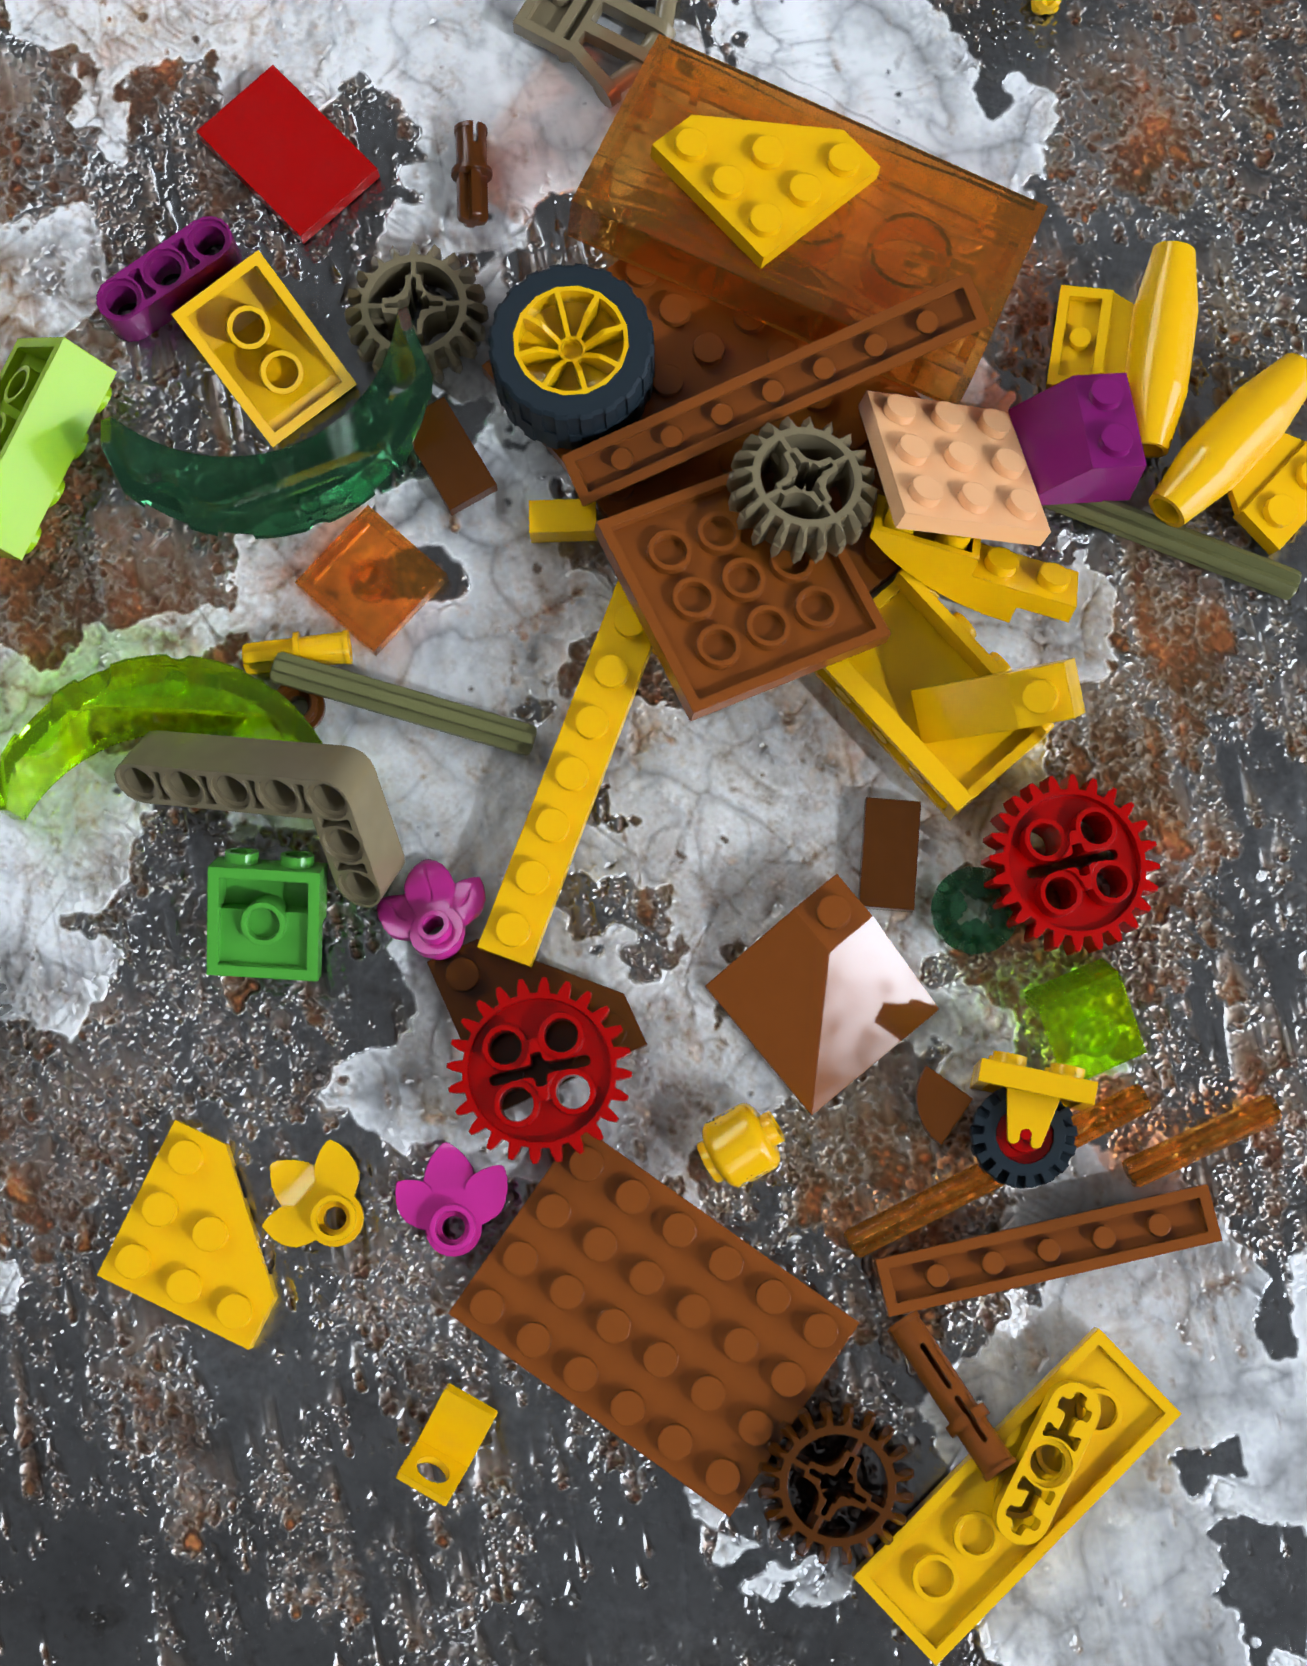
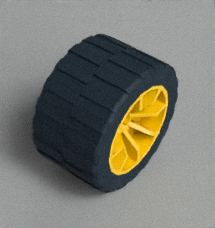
M578 263L563 266L562 264H557L539 272L536 270L527 275L526 279L518 285L515 284L506 293L507 296L503 302L498 304L493 314L494 321L492 326L489 327L488 334L490 346L488 353L497 396L501 407L504 406L507 417L514 426L522 429L524 435L533 441L538 440L546 444L547 447L554 449L565 448L573 451L633 424L635 421L637 422L643 415L644 407L647 401H650L653 392V378H655L654 331L652 321L647 316V308L641 298H638L633 293L632 287L624 280L620 281L612 276V273L602 268H591L587 264Z

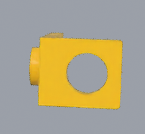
M450 1383L447 1384L419 1439L395 1476L396 1479L442 1506H447L498 1411ZM420 1463L435 1465L444 1473L446 1481L436 1483L427 1480L420 1474L417 1465Z

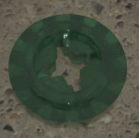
M970 865L947 875L938 885L933 895L931 917L934 927L945 943L960 952L967 954L992 952L1004 945L1018 927V925L1011 928L1006 926L1008 918L1013 913L1009 906L995 910L992 907L995 901L1002 896L1000 889L984 887L985 882L996 876V872L993 869ZM961 890L966 896L970 895L975 901L980 900L982 897L986 899L989 895L993 896L994 899L989 902L990 906L985 910V914L989 919L987 922L991 925L992 929L987 923L983 924L978 918L972 919L970 922L965 921L961 925L958 924L957 921L963 917L962 913L968 908L967 903L964 901L965 896L961 893Z

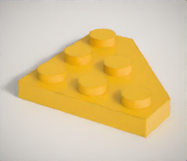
M693 114L654 142L650 157L759 269L763 268L875 181L881 168L842 129Z
M175 1120L97 1276L250 1350L254 1347L278 1298V1293L259 1244L261 1242L248 1200L243 1195L235 1170L236 1163L230 1144L180 1120Z

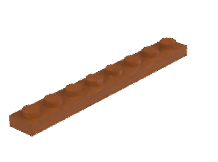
M968 272L570 451L561 457L582 506L586 507L765 426L767 422L772 424L985 329L991 324Z

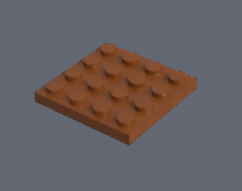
M769 467L760 474L766 494L773 491L775 487L773 482L775 475ZM730 472L596 521L594 533L690 722L887 642L891 635L889 628L845 548L837 557L826 551L823 559L819 560L816 564L808 553L804 552L801 560L793 564L790 551L781 549L778 555L771 558V544L765 540L760 544L752 546L751 536L754 529L738 530L736 521L739 513L729 511L728 501L731 492L727 491L728 487L726 484Z

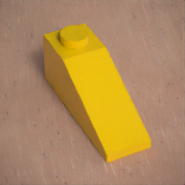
M1075 657L911 690L920 739L924 744L1075 719L1085 713Z

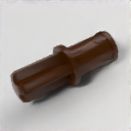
M473 120L461 121L454 126L456 164L451 169V178L456 182L457 219L468 228L485 225L488 221L487 183L492 180L493 176L491 167L487 165L486 137L488 128L485 124L478 121L476 124V134H473Z

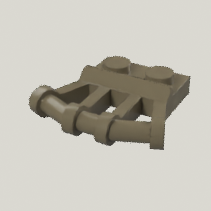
M526 0L513 20V30L515 34L557 55L560 62H571L593 87L600 101L606 107L612 108L621 101V94L641 78L651 77L659 64L658 54L662 48H668L676 36L673 26L676 6L681 0H657L655 14L628 0ZM602 13L644 33L645 37L641 44L638 45L598 24L597 21ZM587 42L626 62V64L608 76L584 49L583 44Z

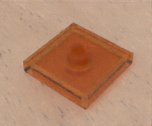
M367 505L295 581V584L345 630H348L372 654L377 656L448 580L446 572Z

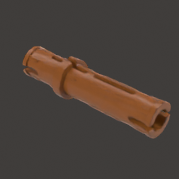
M918 1311L908 1314L893 1324L887 1332L890 1337H893L918 1375V1378L949 1422L946 1430L952 1439L958 1436L983 1474L984 1480L988 1482L1014 1465L1017 1460L1010 1454L986 1418L990 1414L984 1403L977 1404L951 1362L921 1320Z

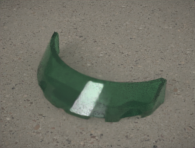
M406 306L397 310L396 325L387 355L365 393L339 419L303 441L275 451L248 456L200 455L154 442L124 426L111 416L101 420V447L124 493L144 508L145 504L169 517L189 524L191 530L218 536V532L253 534L255 539L290 536L310 531L318 523H331L351 513L376 495L375 489L396 467L399 469L402 467L414 448L413 441L422 424L428 400H431L433 376L409 309Z

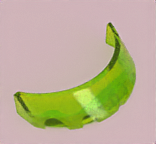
M167 654L124 659L110 663L109 668L94 673L80 681L74 679L52 694L51 701L27 723L20 734L14 733L1 754L0 812L13 820H26L44 794L72 768L104 749L128 740L143 737L149 731L158 730L323 743L313 727L287 698L276 689H272L262 681L232 665L190 655L182 659L171 658Z

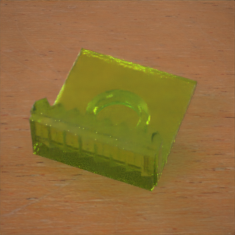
M1103 958L1024 992L1026 1004L1040 1017L1055 1062L1085 1069L1084 1079L1091 1078L1147 1053L1122 977Z

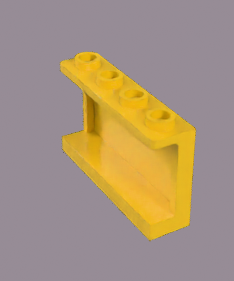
M901 569L897 572L894 581L873 598L891 632L887 642L817 670L814 673L944 816L951 821L1043 740L1052 730L1054 724L1049 723L1023 729L926 744L921 741L911 690L1012 669L998 653L992 651L989 654L975 640L977 633L972 624L959 612L951 614L938 600L940 597L938 592L930 589Z

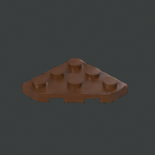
M480 939L462 945L460 950L448 959H431L427 961L455 1028L462 1040H468L471 1033L463 1026L461 1020L466 1018L479 1023L483 1018L476 1004L478 1000L494 1008L499 1005L496 997L497 987L500 986L512 998L517 996V983L519 979L525 981L530 993H537L541 978L547 977L551 993L558 994L565 981L570 982L572 986L571 999L577 1001L586 991H590L593 996L588 1010L592 1013L604 1006L609 1007L610 1013L602 1025L604 1028L621 1025L623 1028V1032L619 1037L612 1041L613 1047H629L631 1053L647 1046L625 994L536 960H534L532 968L488 953L477 947ZM559 1021L553 1024L547 1033V1044L551 1050L556 1052H566L572 1049L578 1039L577 1028L567 1021ZM511 1033L498 1036L491 1047V1054L499 1064L515 1062L522 1051V1043L519 1037ZM542 1055L533 1057L534 1066L532 1068L497 1074L491 1077L490 1082L493 1086H498L530 1077L534 1078L539 1086H544L547 1084V1074L559 1070L587 1066L590 1063V1058L583 1055L566 1061L547 1064L543 1060ZM578 1077L567 1078L561 1083V1085L570 1082ZM525 1089L510 1091L503 1101V1111L532 1099L531 1094Z

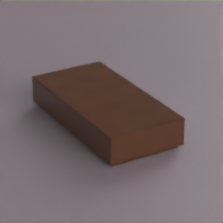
M445 397L436 400L398 422L400 430L451 516L498 490L496 482Z
M866 797L858 899L866 909L909 913L914 911L921 814L920 801Z

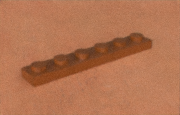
M1201 1184L873 1260L886 1315L892 1317L1223 1240L1208 1184Z

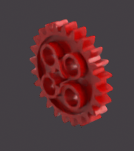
M1070 774L1062 779L1059 785L1054 776H1049L1039 782V788L1033 783L1019 790L1020 797L1014 795L1003 803L1007 813L1001 812L990 820L999 832L991 833L983 838V843L996 851L995 854L981 860L982 866L994 869L996 872V876L985 882L984 887L1000 889L1002 896L995 901L992 907L994 910L1010 907L1013 913L1006 923L1008 928L1022 922L1027 925L1024 933L1025 942L1028 943L1044 935L1043 945L1046 952L1059 948L1063 942L1066 955L1071 956L1081 952L1082 946L1090 954L1103 949V942L1111 946L1122 941L1121 931L1129 933L1139 927L1134 915L1141 916L1152 909L1141 896L1155 893L1159 888L1156 884L1146 879L1147 874L1160 869L1159 863L1146 860L1145 852L1157 846L1156 841H1141L1138 835L1148 825L1147 821L1142 820L1132 823L1128 817L1134 808L1132 802L1119 808L1114 805L1117 789L1114 787L1101 795H1097V779L1094 778L1083 783L1080 788L1075 774ZM1081 822L1087 823L1092 828L1095 834L1094 843L1089 842L1083 836ZM1031 832L1042 838L1046 850L1044 855L1039 854L1033 849L1030 842ZM1105 851H1110L1114 855L1113 860L1092 862L1080 869L1076 867L1066 868L1037 878H1030L1027 875L1028 869L1050 867L1061 860L1072 862ZM1097 874L1107 880L1110 886L1109 897L1100 892L1096 882ZM1047 885L1053 887L1058 892L1061 902L1059 909L1054 908L1048 902L1045 892Z
M547 977L541 978L537 993H530L525 981L519 979L517 983V996L512 998L500 986L497 987L496 997L499 1005L492 1008L485 1002L478 1000L476 1004L483 1018L479 1023L463 1018L461 1023L471 1033L469 1039H452L451 1045L463 1052L464 1055L463 1060L447 1063L446 1068L462 1074V1081L448 1087V1091L453 1094H465L467 1101L461 1104L455 1112L459 1116L472 1113L477 1116V1119L468 1131L471 1135L479 1134L486 1129L491 1131L487 1149L493 1151L504 1140L509 1142L508 1159L515 1160L523 1147L529 1148L532 1164H539L544 1148L550 1149L556 1162H562L563 1145L568 1143L580 1155L585 1153L582 1136L588 1133L593 1138L602 1141L604 1136L597 1125L602 1118L614 1123L619 1121L617 1115L609 1108L611 1101L626 1102L629 1099L627 1094L616 1088L617 1081L633 1078L632 1071L617 1067L618 1060L631 1054L630 1048L613 1047L612 1041L623 1032L622 1026L617 1025L604 1028L602 1023L610 1013L609 1007L604 1006L592 1013L588 1010L592 1001V993L586 991L577 1001L571 999L572 986L568 981L564 982L558 994L551 993ZM559 1021L572 1023L578 1030L576 1044L566 1052L551 1050L547 1044L549 1028ZM506 1033L517 1035L522 1043V1051L518 1059L510 1064L497 1063L491 1054L494 1040ZM542 1055L543 1060L547 1064H554L583 1055L590 1058V1063L587 1066L559 1070L547 1074V1084L544 1086H539L538 1082L530 1077L498 1086H493L490 1082L491 1077L494 1075L532 1068L534 1066L533 1057ZM570 1077L583 1078L590 1087L588 1101L577 1109L564 1107L558 1097L561 1083ZM515 1089H525L533 1098L534 1107L531 1114L521 1121L510 1120L503 1111L505 1096Z

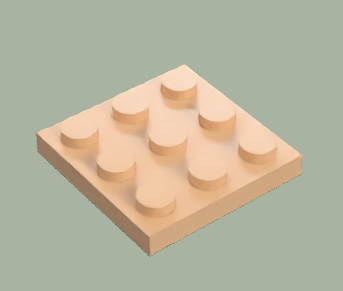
M866 391L858 408L895 528L1041 546L1051 530L1008 412L993 408L986 409L954 404L947 401L908 397L901 394Z

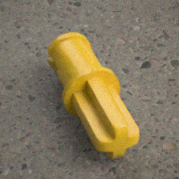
M348 630L301 636L300 632L296 631L292 633V638L250 642L242 647V662L246 673L249 675L270 673L273 661L279 652H286L327 665L353 664L352 645Z

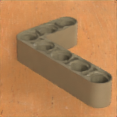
M155 730L146 733L115 769V781L119 788L128 797L142 803L312 819L339 892L348 901L357 906L374 907L377 905L405 863L404 853L375 767L363 752L353 747Z

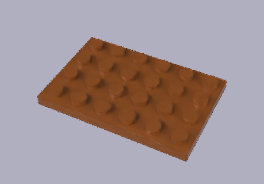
M586 1133L582 1136L585 1153L580 1155L573 1149L570 1143L564 1146L562 1162H553L448 1314L721 1512L731 1517L759 1475V1462H767L772 1455L765 1448L766 1442L769 1439L777 1443L781 1442L784 1435L779 1429V1424L784 1420L790 1425L793 1424L798 1416V1410L805 1406L859 1325V1322L607 1143L599 1141Z

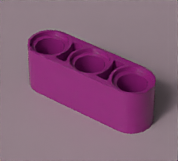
M204 216L196 219L107 279L97 292L96 304L113 333L120 339L128 342H136L147 338L173 320V317L170 315L172 312L240 263L242 255L229 226L222 219L214 216ZM220 244L224 245L218 253L204 255V252L209 247ZM180 274L179 279L175 283L160 285L166 276ZM128 303H136L135 308L130 313L117 315L122 306Z

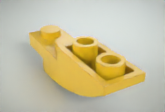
M878 494L874 505L869 537L891 560L915 579L958 604L1008 623L1016 608L1069 623L1077 607L1079 572L1067 569L1057 563L1044 562L1016 554L1003 547L989 546L981 543V539L895 528L885 496Z

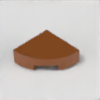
M925 1066L916 1085L917 1112L923 1129L928 1136L938 1145H942L973 1098L930 1067Z

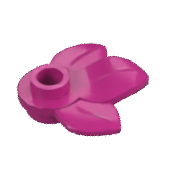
M425 859L415 865L409 872L404 884L405 894L383 897L377 904V913L384 930L392 938L411 941L414 949L423 957L445 960L454 956L460 950L465 937V926L481 914L486 901L484 884L480 877H470L454 883L451 874L443 864L435 860ZM443 926L439 933L429 935L435 928Z
M445 1142L436 1149L429 1159L424 1174V1181L402 1180L396 1183L397 1209L406 1223L425 1230L429 1244L438 1253L451 1257L461 1256L470 1252L478 1244L482 1235V1225L501 1213L507 1197L508 1177L502 1165L490 1166L475 1173L465 1155L452 1144ZM453 1216L459 1217L465 1225L463 1235L457 1239L449 1238L444 1231L445 1222Z

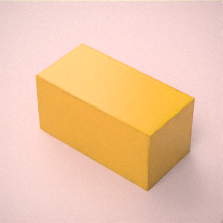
M580 499L529 500V534L531 543L598 541L594 533L597 521L596 502L583 507Z

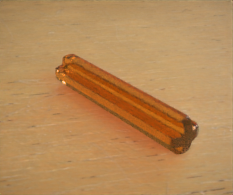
M1261 1095L1124 1159L1122 1162L1124 1173L1133 1187L1147 1185L1279 1123L1282 1120L1281 1110L1271 1095Z

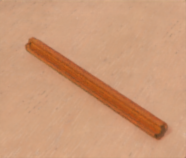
M1139 1084L1131 1085L1095 1103L1094 1106L1071 1116L1073 1125H1077L1078 1136H1075L1074 1145L1079 1148L1148 1113L1152 1106L1144 1089ZM979 1163L846 1229L844 1232L845 1241L851 1253L857 1258H862L1005 1184L992 1180L993 1177L987 1172L984 1173L978 1166Z

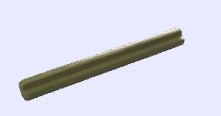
M1119 501L1043 505L1049 510L1284 600H1289L1295 595L1301 582L1302 573L1295 568L1185 526L1179 528L1171 527L1161 521L1156 515Z
M279 652L271 667L270 680L275 684L519 755L527 756L531 753L537 735V728L529 723L286 652Z

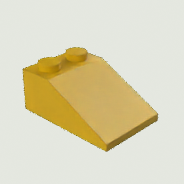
M259 250L250 254L170 314L272 448L357 385Z

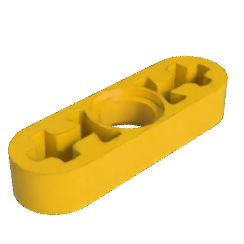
M1064 1380L1054 1384L1047 1391L1015 1459L1017 1462L1011 1466L994 1501L992 1508L993 1522L998 1531L1014 1544L1031 1545L1038 1542L1046 1534L1101 1417L1100 1401L1095 1392L1086 1385L1077 1381ZM1076 1392L1081 1394L1079 1404L1086 1409V1413L1082 1420L1076 1417H1072L1069 1420L1064 1433L1075 1437L1072 1446L1069 1447L1063 1440L1052 1434L1043 1433L1047 1423L1059 1430L1065 1413L1062 1409L1058 1408V1403L1062 1397L1072 1399ZM1042 1445H1053L1062 1455V1467L1059 1473L1049 1479L1037 1477L1031 1469V1456ZM1024 1476L1035 1487L1050 1492L1045 1501L1034 1493L1028 1507V1511L1035 1516L1034 1523L1031 1527L1021 1524L1017 1531L1011 1530L1013 1520L1006 1512L1010 1505L1015 1507L1023 1505L1029 1491L1017 1485L1021 1477Z

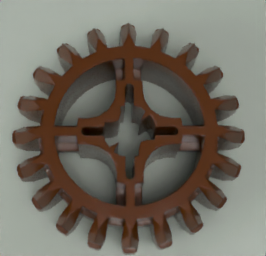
M822 1401L819 1404L820 1421L813 1422L810 1413L803 1407L797 1412L800 1421L804 1425L802 1429L795 1432L793 1427L785 1420L779 1424L782 1434L789 1439L785 1446L771 1439L766 1442V1450L779 1458L777 1463L769 1461L759 1462L758 1472L764 1476L773 1477L774 1482L758 1486L757 1492L759 1498H777L778 1500L768 1506L763 1513L768 1522L776 1521L783 1517L786 1518L776 1532L780 1541L784 1542L790 1539L796 1532H799L800 1535L795 1545V1551L798 1555L804 1556L808 1553L813 1542L818 1543L816 1552L819 1563L827 1564L830 1559L831 1547H838L842 1564L848 1565L852 1563L851 1545L859 1544L860 1550L868 1559L874 1556V1549L868 1538L875 1533L884 1544L890 1545L893 1542L892 1535L883 1526L887 1519L896 1525H905L907 1517L893 1506L895 1501L905 1504L913 1502L914 1494L906 1488L897 1487V1482L908 1481L914 1478V1470L910 1466H894V1462L902 1459L908 1453V1450L903 1443L894 1444L887 1448L884 1446L895 1432L888 1423L880 1426L874 1433L871 1432L876 1419V1414L873 1411L867 1409L862 1413L858 1423L853 1422L854 1405L850 1402H844L840 1410V1418L833 1419L830 1403ZM835 1434L849 1436L845 1445L841 1444L837 1452L827 1459H818L800 1452L810 1442L823 1436ZM865 1444L872 1448L880 1464L882 1485L879 1496L869 1491L866 1486L857 1480V1469L861 1461L859 1456ZM845 1466L848 1472L843 1477L850 1484L853 1491L859 1495L847 1489L843 1491L836 1488L831 1496L828 1495L826 1498L823 1492L828 1488L824 1481H821L818 1473L812 1469L822 1474L828 1473L835 1476L840 1468L843 1469ZM791 1468L802 1473L804 1478L814 1484L815 1493L810 1503L811 1510L806 1520L795 1510L789 1499L788 1477ZM844 1506H854L863 1511L867 1510L870 1512L861 1521L849 1527L840 1529L822 1528L825 1522H830L834 1513Z

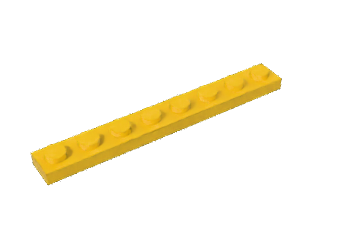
M619 580L615 586L477 946L480 950L532 968L651 654L652 645Z

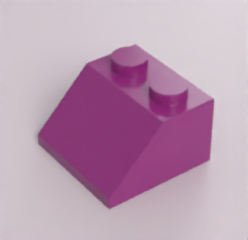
M1127 373L1073 375L1008 410L1041 505L1130 500L1147 464Z

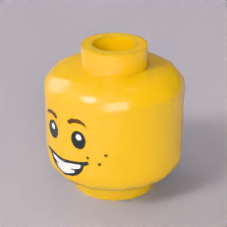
M740 1103L704 1124L702 1129L703 1140L697 1143V1149L706 1169L717 1183L725 1180L729 1185L739 1188L778 1167L780 1153L777 1145L785 1141V1137L770 1111L760 1115L750 1104Z

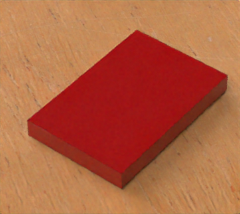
M274 65L269 67L196 131L200 141L303 245L380 178L378 168Z

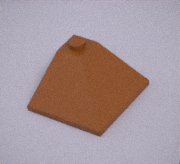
M835 874L790 911L705 985V988L811 1116L939 1010V1007L875 918L838 874Z

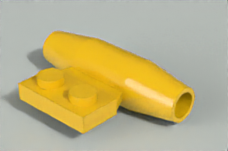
M1163 241L1155 244L1135 304L1116 294L1111 289L1061 285L1046 389L1073 375L1127 373L1145 458H1158L1168 454L1188 393L1199 312L1195 248L1181 241Z
M1295 353L1283 355L1239 387L1187 441L1149 498L1151 510L1161 521L1171 527H1182L1227 493L1234 512L1233 518L1269 555L1279 551L1307 521V441L1286 434L1285 431L1307 398V359Z

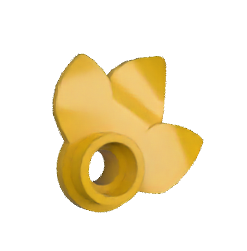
M327 1140L318 1153L315 1165L299 1160H280L270 1165L272 1189L282 1207L267 1217L262 1227L275 1241L282 1245L296 1248L316 1240L325 1246L339 1247L349 1244L360 1234L364 1224V1211L360 1201L355 1197L360 1180V1172L351 1154L341 1144L333 1140ZM334 1207L343 1209L346 1214V1222L340 1229L331 1228L327 1222V1214Z

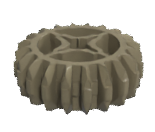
M413 242L409 248V255L401 256L400 251L392 246L389 251L391 260L384 263L380 258L373 256L371 266L374 273L358 270L356 279L360 288L348 289L347 298L352 307L345 309L344 317L346 323L352 326L347 332L352 345L359 346L357 353L362 362L369 363L373 361L374 373L379 377H382L391 370L393 382L400 386L407 375L410 374L413 377L415 386L421 388L425 381L424 375L433 374L435 381L442 384L445 379L443 369L449 367L453 372L461 374L463 365L460 356L475 360L478 352L473 342H482L486 338L485 326L481 324L489 319L488 307L482 304L486 298L484 288L480 284H474L476 281L475 272L470 266L460 269V259L455 253L442 260L441 250L434 244L426 255H421L419 245ZM425 284L443 289L455 300L446 301L445 296L428 293L425 290ZM403 288L402 291L396 296L389 297L395 291ZM419 299L422 310L420 311L419 319H417V331L415 332L412 320L414 319V312H417V300ZM388 329L389 334H398L406 337L409 341V347L399 346L388 341L377 330ZM448 332L438 341L429 344L437 334Z
M789 416L781 421L779 428L767 422L760 429L758 436L750 434L745 439L742 450H739L733 458L731 464L732 472H730L726 484L728 487L727 491L731 492L728 501L729 511L739 513L736 521L738 530L754 529L751 536L752 546L760 544L764 540L771 544V558L778 555L781 549L790 551L793 564L801 560L804 552L808 553L815 564L823 559L826 551L837 557L838 554L843 552L846 544L853 545V543L858 541L863 532L862 529L864 526H868L873 516L872 507L877 499V488L871 485L875 479V469L863 466L866 460V450L851 451L849 449L852 443L851 434L840 439L832 435V422L823 427L822 430L814 428L810 416L803 420L801 427H797ZM770 467L775 475L773 478L775 487L773 491L766 494L760 474ZM835 486L839 491L842 502V509L837 513L829 505L832 498L828 494L829 490Z

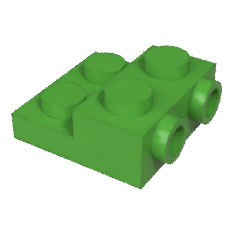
M246 847L226 849L225 857H217L208 866L207 975L318 981L322 974L323 921L327 917L328 863L314 862V854L307 851H285L280 854V860L259 859V850Z

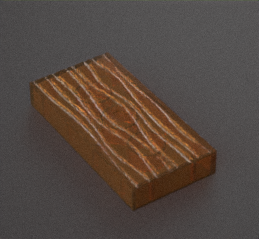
M658 34L571 200L567 236L809 344L969 272L991 325L880 375L936 401H947L959 405L974 376L1048 206L664 35ZM693 114L842 129L881 168L875 181L763 268L759 269L650 157L654 142Z

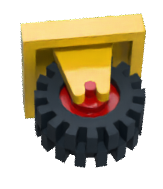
M993 1051V1055H989L988 1059L981 1058L973 1067L970 1088L992 1094L982 1102L973 1115L974 1119L969 1132L972 1146H970L972 1154L976 1156L979 1162L978 1166L983 1172H987L993 1177L992 1180L1000 1184L1020 1189L1047 1184L1055 1180V1177L1067 1169L1070 1158L1075 1155L1077 1148L1074 1145L1075 1136H1078L1077 1125L1074 1126L1071 1116H1073L1071 1110L1082 1111L1094 1106L1099 1082L1084 1079L1085 1069L1080 1067L1051 1063L1050 1067L1039 1070L1026 1067L1028 1058L1025 1056L1003 1051Z

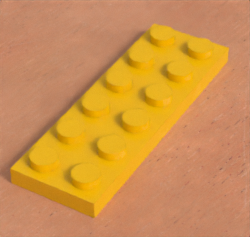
M1093 1327L994 1428L1010 1454L1016 1458L1047 1391L1054 1384L1064 1380L1077 1381L1092 1389L1100 1401L1101 1417L1046 1534L1034 1544L1017 1545L1007 1540L998 1531L993 1522L992 1508L1010 1468L986 1482L976 1463L968 1454L907 1516L905 1525H898L890 1533L893 1537V1542L890 1545L881 1542L874 1549V1556L868 1559L865 1558L851 1573L853 1578L935 1666L1182 1414L1097 1327ZM1076 1392L1072 1399L1064 1397L1060 1399L1058 1408L1063 1410L1065 1416L1059 1430L1047 1423L1043 1433L1052 1434L1063 1440L1069 1447L1072 1446L1075 1437L1064 1433L1066 1426L1072 1417L1082 1420L1086 1413V1409L1079 1404L1080 1393ZM1053 1445L1038 1447L1033 1452L1030 1460L1033 1473L1042 1479H1049L1057 1475L1062 1467L1060 1451ZM1024 1476L1021 1477L1017 1486L1024 1487L1029 1493L1021 1507L1010 1505L1006 1512L1013 1520L1011 1530L1017 1531L1021 1524L1031 1527L1034 1523L1035 1516L1028 1511L1034 1493L1045 1501L1050 1492L1035 1487Z

